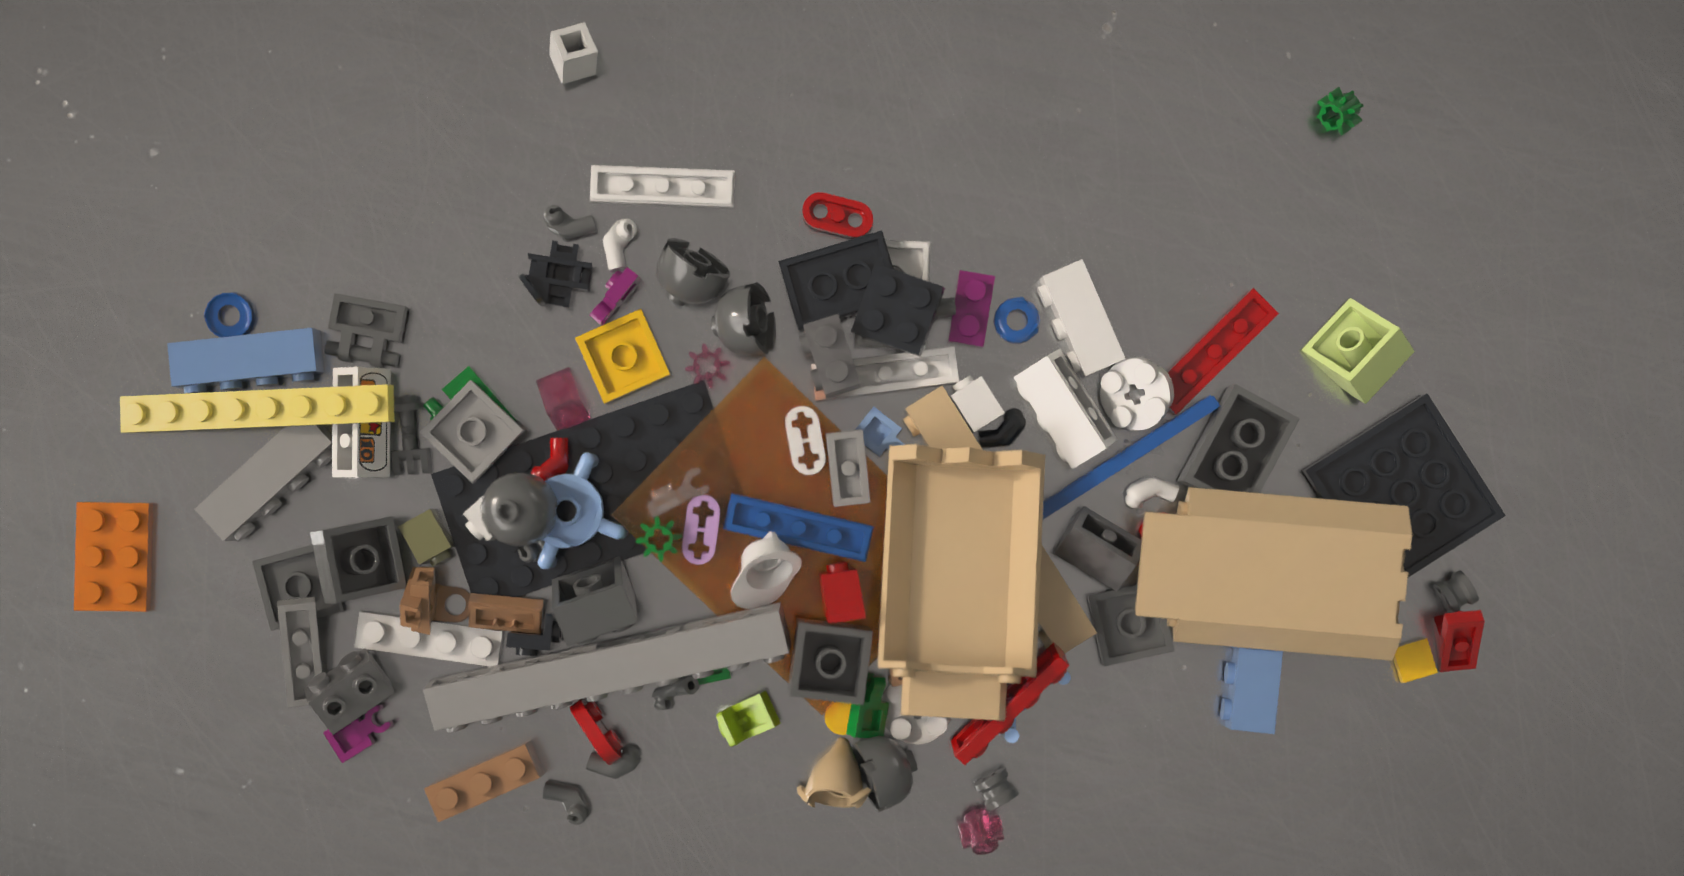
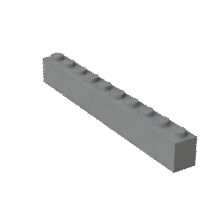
M780 602L431 679L424 687L423 692L434 731L446 728L447 732H456L467 728L468 723L481 721L482 725L493 724L502 720L503 716L516 713L517 717H525L538 711L537 708L550 705L553 710L562 709L572 705L573 700L586 698L587 702H594L606 698L608 693L621 690L622 694H630L643 689V685L657 683V686H667L676 683L678 677L692 675L694 679L704 678L712 675L715 669L727 667L729 671H736L748 667L749 662L763 659L764 663L776 662L785 658L784 654L789 653L792 643L782 603Z

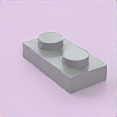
M863 430L825 433L833 506L871 503Z

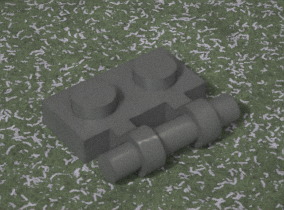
M334 293L328 329L340 331L341 338L340 342L327 340L325 354L338 356V360L351 362L352 359L370 362V366L382 368L383 365L397 367L399 353L386 351L387 340L402 342L408 307ZM355 334L374 337L372 348L354 345Z

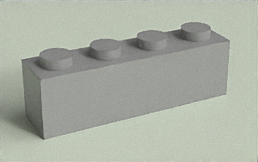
M323 425L285 426L195 508V511L223 541H234L236 539L239 542L255 529L253 523L262 514L265 517L271 515L281 506L282 502L279 499L289 490L292 493L297 491L309 480L306 474L316 465L318 468H321L332 460V435Z

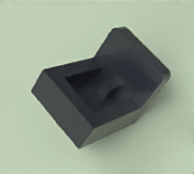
M552 612L546 613L544 633L508 632L506 647L516 648L515 654L524 656H537L538 650L551 651L555 649V643H561L562 632L555 614Z

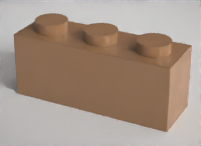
M530 740L434 782L424 788L439 823L539 779L545 774V771Z

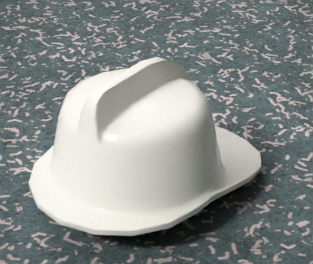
M769 532L762 540L751 543L742 554V570L731 589L732 601L737 606L745 609L766 606L776 601L784 593L793 577L801 568V558L796 553L791 552L788 546L779 540L775 532Z

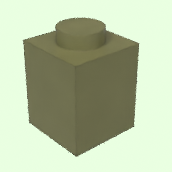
M429 509L398 526L419 565L430 562L431 566L434 567L452 557L449 551L456 547L437 509Z

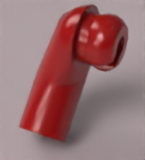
M550 438V458L540 467L535 466L532 469L531 474L541 477L544 481L567 472L568 438Z

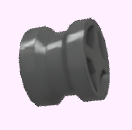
M1461 570L1454 572L1450 580L1446 582L1439 581L1433 586L1438 599L1448 613L1460 611L1461 607L1465 604L1473 605L1479 601L1476 589Z
M1000 768L974 783L976 791L982 793L985 798L984 805L987 811L994 810L1019 795L1017 788L1011 786L1007 780L1009 774L1006 768Z

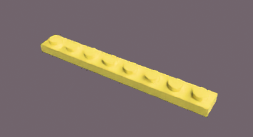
M394 385L120 397L121 433L395 422Z

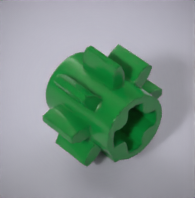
M1337 87L1317 102L1322 107L1319 115H1317V119H1320L1327 132L1338 129L1340 135H1344L1351 130V127H1355L1362 122V118L1358 114L1364 105L1354 95L1353 90L1342 94L1341 89Z
M655 515V524L651 526L644 522L640 524L641 528L646 531V534L636 538V543L646 544L647 548L644 551V557L649 556L651 552L657 553L659 561L663 562L664 552L669 550L671 553L677 554L678 550L672 543L673 540L682 538V534L672 533L673 519L664 524L660 523V517ZM655 529H662V534L669 535L670 539L664 540L663 547H656L655 541H649L648 537L654 536Z

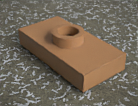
M471 593L468 627L541 634L544 600Z

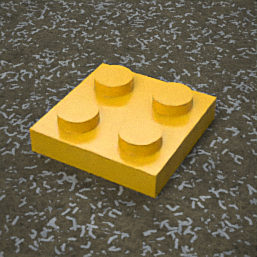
M638 309L575 337L604 404H608L671 375L642 309Z

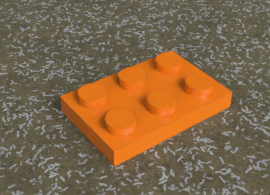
M77 502L74 611L147 612L151 610L153 503Z

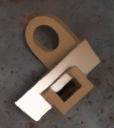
M413 567L400 602V626L411 628V631L430 635L432 621L462 622L469 617L470 594L459 587L435 584V568ZM452 595H461L466 601V608L459 615H451L446 610V601Z

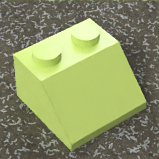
M1351 298L1302 349L1303 353L1341 389L1364 404L1380 390L1415 352L1399 327Z

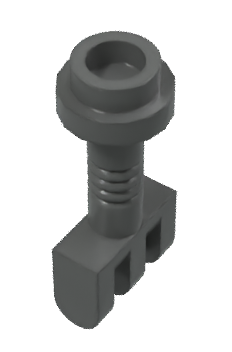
M416 395L394 396V412H399L403 437V450L391 451L394 476L402 475V461H406L408 475L416 474V460L420 459L422 473H431L429 447L417 448L414 410L421 409L420 401H416Z

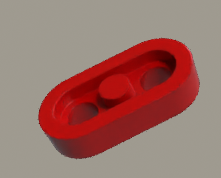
M817 192L810 195L803 204V218L811 228L854 239L867 235L873 226L871 209L859 201ZM816 207H825L828 211L827 215L824 218H817L813 213ZM852 215H858L862 219V224L858 227H852L848 219Z
M582 698L569 707L597 753L609 766L622 757L620 749L624 747L623 743L612 729L609 731L605 729L600 721L604 718V715L595 702L587 703Z

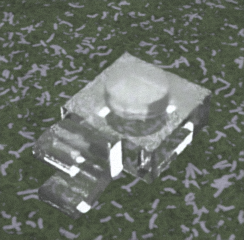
M699 467L692 468L686 472L682 485L672 489L669 483L650 493L652 500L648 501L646 505L653 518L694 496H702L709 491L708 484L701 488H694L690 483L691 478L701 472Z

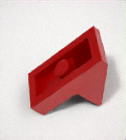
M1481 610L1457 611L1434 617L1435 644L1440 672L1476 669L1485 623Z

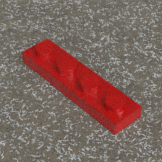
M1254 288L1167 372L1174 388V399L1172 405L1169 406V410L1174 415H1177L1279 314Z
M1053 642L1037 657L1036 677L1021 676V683H1010L1007 686L1005 721L973 719L951 740L954 756L960 762L966 765L971 759L980 757L986 751L992 739L999 733L1003 734L1009 730L1015 718L1024 709L1034 706L1039 700L1041 693L1050 684H1056L1064 677L1070 665L1064 651Z

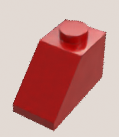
M848 562L826 564V570L818 571L823 613L828 623L866 618L857 569L855 567H848Z

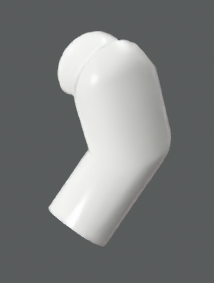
M631 219L616 221L603 238L609 271L626 268L623 249L637 233V225Z
M1145 476L1129 485L1126 490L1125 502L1134 509L1141 508L1143 502L1154 496L1174 502L1179 485L1154 476Z

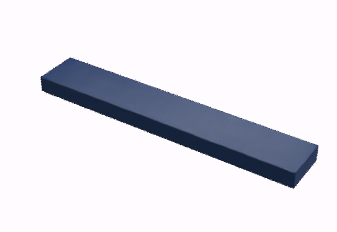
M1209 395L1043 500V519L1219 408L1220 405L1216 398Z

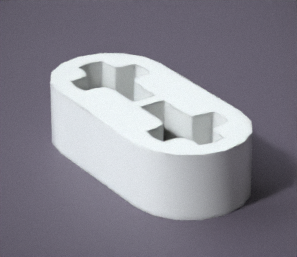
M796 406L787 413L785 418L791 460L794 467L800 473L813 475L818 473L825 464V451L819 419L811 408ZM798 412H803L805 417H811L812 424L806 426L808 438H801L800 429L792 427V421L797 419ZM809 442L811 453H818L819 460L813 461V468L807 469L805 463L798 462V457L804 455L803 443Z

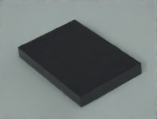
M882 230L778 261L798 331L804 330V324L838 314L840 319L856 315L875 263L893 269Z

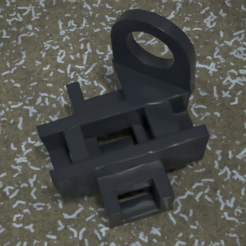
M552 240L550 256L528 253V259L531 260L529 275L522 273L518 277L540 306L553 304L570 308L572 306L574 289L588 291L592 263L579 261L581 249L578 244H573V247L559 245L558 241Z

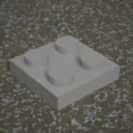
M472 380L420 431L471 483H475L524 432Z

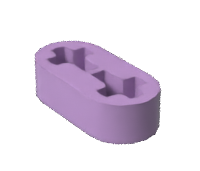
M706 494L697 495L690 500L685 518L682 551L685 558L690 563L696 565L705 564L711 560L717 541L720 507L712 496ZM701 501H707L708 507L714 509L713 515H707L705 527L698 526V514L693 513V507H700ZM697 531L704 532V545L709 546V551L702 552L701 557L698 558L694 557L693 550L688 549L689 543L693 544L696 542Z

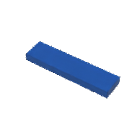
M731 493L723 529L759 538H764L769 532H775L779 540L785 544L866 562L874 526Z

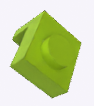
M766 690L735 703L716 714L719 730L722 736L726 738L730 747L781 724Z

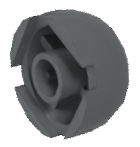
M670 238L667 239L661 250L656 264V276L661 287L667 292L666 297L671 302L680 306H684L686 303L693 305L703 304L717 297L730 277V274H727L729 270L727 266L701 247L698 252L687 249L690 242Z
M757 282L728 290L721 296L715 309V315L711 318V327L714 335L719 337L722 344L729 351L741 356L768 354L767 349H773L775 345L776 323L774 312H770L767 315L764 302L770 301V298L764 287Z
M527 473L507 474L494 481L484 493L481 503V518L487 532L497 541L511 546L532 545L544 539L553 529L556 521L554 518L556 515L557 498L551 486L539 476Z
M883 736L871 737L854 743L853 754L859 766L862 783H866L867 787L872 790L868 798L874 809L879 813L901 803L910 794L913 787L912 773L918 771L911 750L904 752L898 742Z

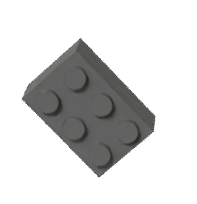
M1233 384L1227 387L1219 402L1220 407L1214 411L1177 480L1187 487L1260 493L1300 418L1243 387Z

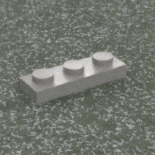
M315 597L277 601L288 708L309 706L304 689L308 687V683L312 678L322 673Z

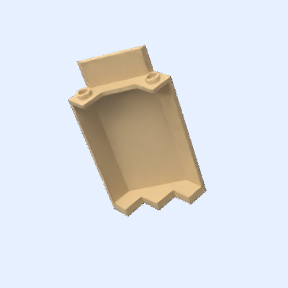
M919 444L889 446L878 668L893 669V677H903L901 715L1005 721L1007 683H1021V676L1036 677L1045 476L1044 454L1025 450L991 452L972 447L939 449Z
M1188 487L1185 502L1179 501L1177 514L1145 512L1135 614L1136 616L1167 618V626L1173 627L1174 642L1392 661L1402 637L1403 624L1399 623L1398 620L1400 601H1405L1408 572H1404L1403 566L1405 550L1411 549L1412 540L1408 506Z

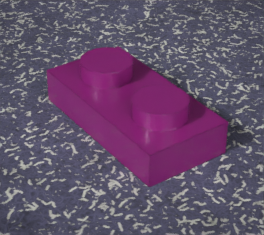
M963 270L959 271L955 294L956 315H952L948 342L980 348L984 347L995 276Z

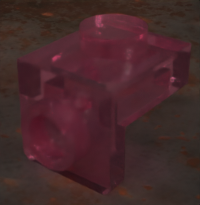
M569 367L536 380L547 415L557 431L563 428H572L590 419L589 412L583 403L574 375Z

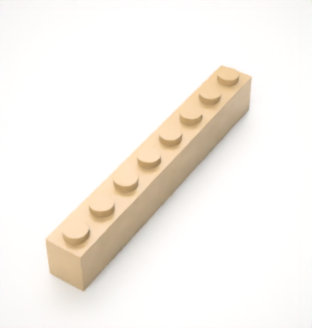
M940 386L905 408L908 416L903 418L906 427L913 437L920 434L926 446L939 449L962 447L982 449L943 386ZM1042 545L1038 625L1042 631L1038 633V638L1045 649L1054 642L1066 653L1097 634Z

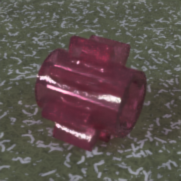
M702 344V353L698 355L694 352L688 353L694 362L693 366H687L685 371L697 374L693 381L694 385L699 384L703 379L707 381L708 387L713 389V380L717 378L723 381L727 380L725 375L721 373L722 367H728L731 364L730 361H720L718 358L722 354V348L719 347L712 353L708 351L706 344ZM711 358H714L713 365L717 369L716 372L713 374L706 372L704 375H701L700 373L703 368L699 365L702 359L709 361Z
M986 809L970 811L964 816V823L958 824L962 847L964 849L971 847L974 854H989L998 848V840H1004V830L1000 816L991 817L990 812Z

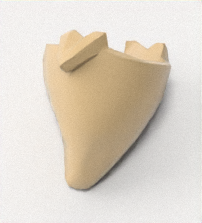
M845 738L837 739L831 750L817 762L806 787L802 785L797 787V793L802 800L814 808L816 802L831 807H856L858 809L862 807L872 791L868 787L863 789L858 763L852 752L849 740Z

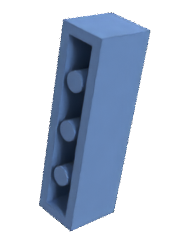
M315 328L167 343L171 387L184 388V394L207 392L206 386L220 385V390L241 389L242 382L256 381V386L278 385V378L292 377V382L294 383L314 381V374L325 373L321 332Z
M1228 646L1233 648L1232 661L1227 662L1225 665L1224 683L1229 684L1228 699H1222L1221 720H1225V727L1231 730L1275 734L1283 651Z

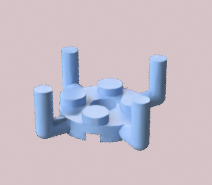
M587 452L582 454L573 475H556L545 481L551 486L557 498V506L560 502L569 500L576 506V515L571 521L564 522L558 518L556 513L553 529L542 539L545 541V544L538 559V566L541 569H551L556 566L557 558L555 556L559 547L570 548L582 545L589 541L597 532L614 539H624L628 535V529L625 525H619L603 518L604 505L602 496L596 487L587 480L592 468L596 467L599 463L598 456L593 453Z

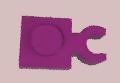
M628 267L623 273L617 270L605 285L609 289L605 293V297L589 316L600 325H604L616 308L622 305L642 279Z
M378 704L367 711L365 719L357 718L334 735L329 729L323 732L341 763L348 761L376 743L371 736L372 732L382 733L393 726L392 720L383 725L376 723L374 717L378 711L384 708L382 704Z

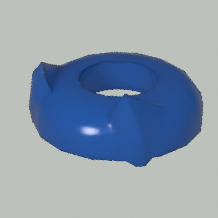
M237 292L221 293L214 296L208 302L204 318L209 330L216 336L243 335L250 328L252 309L249 303ZM232 305L238 309L240 319L235 325H226L221 321L219 312L223 306Z
M1022 296L1007 299L999 305L995 312V330L1002 339L1009 343L1020 344L1027 342L1039 332V311L1032 302ZM1021 310L1027 315L1028 323L1025 328L1017 331L1008 326L1007 316L1011 311Z

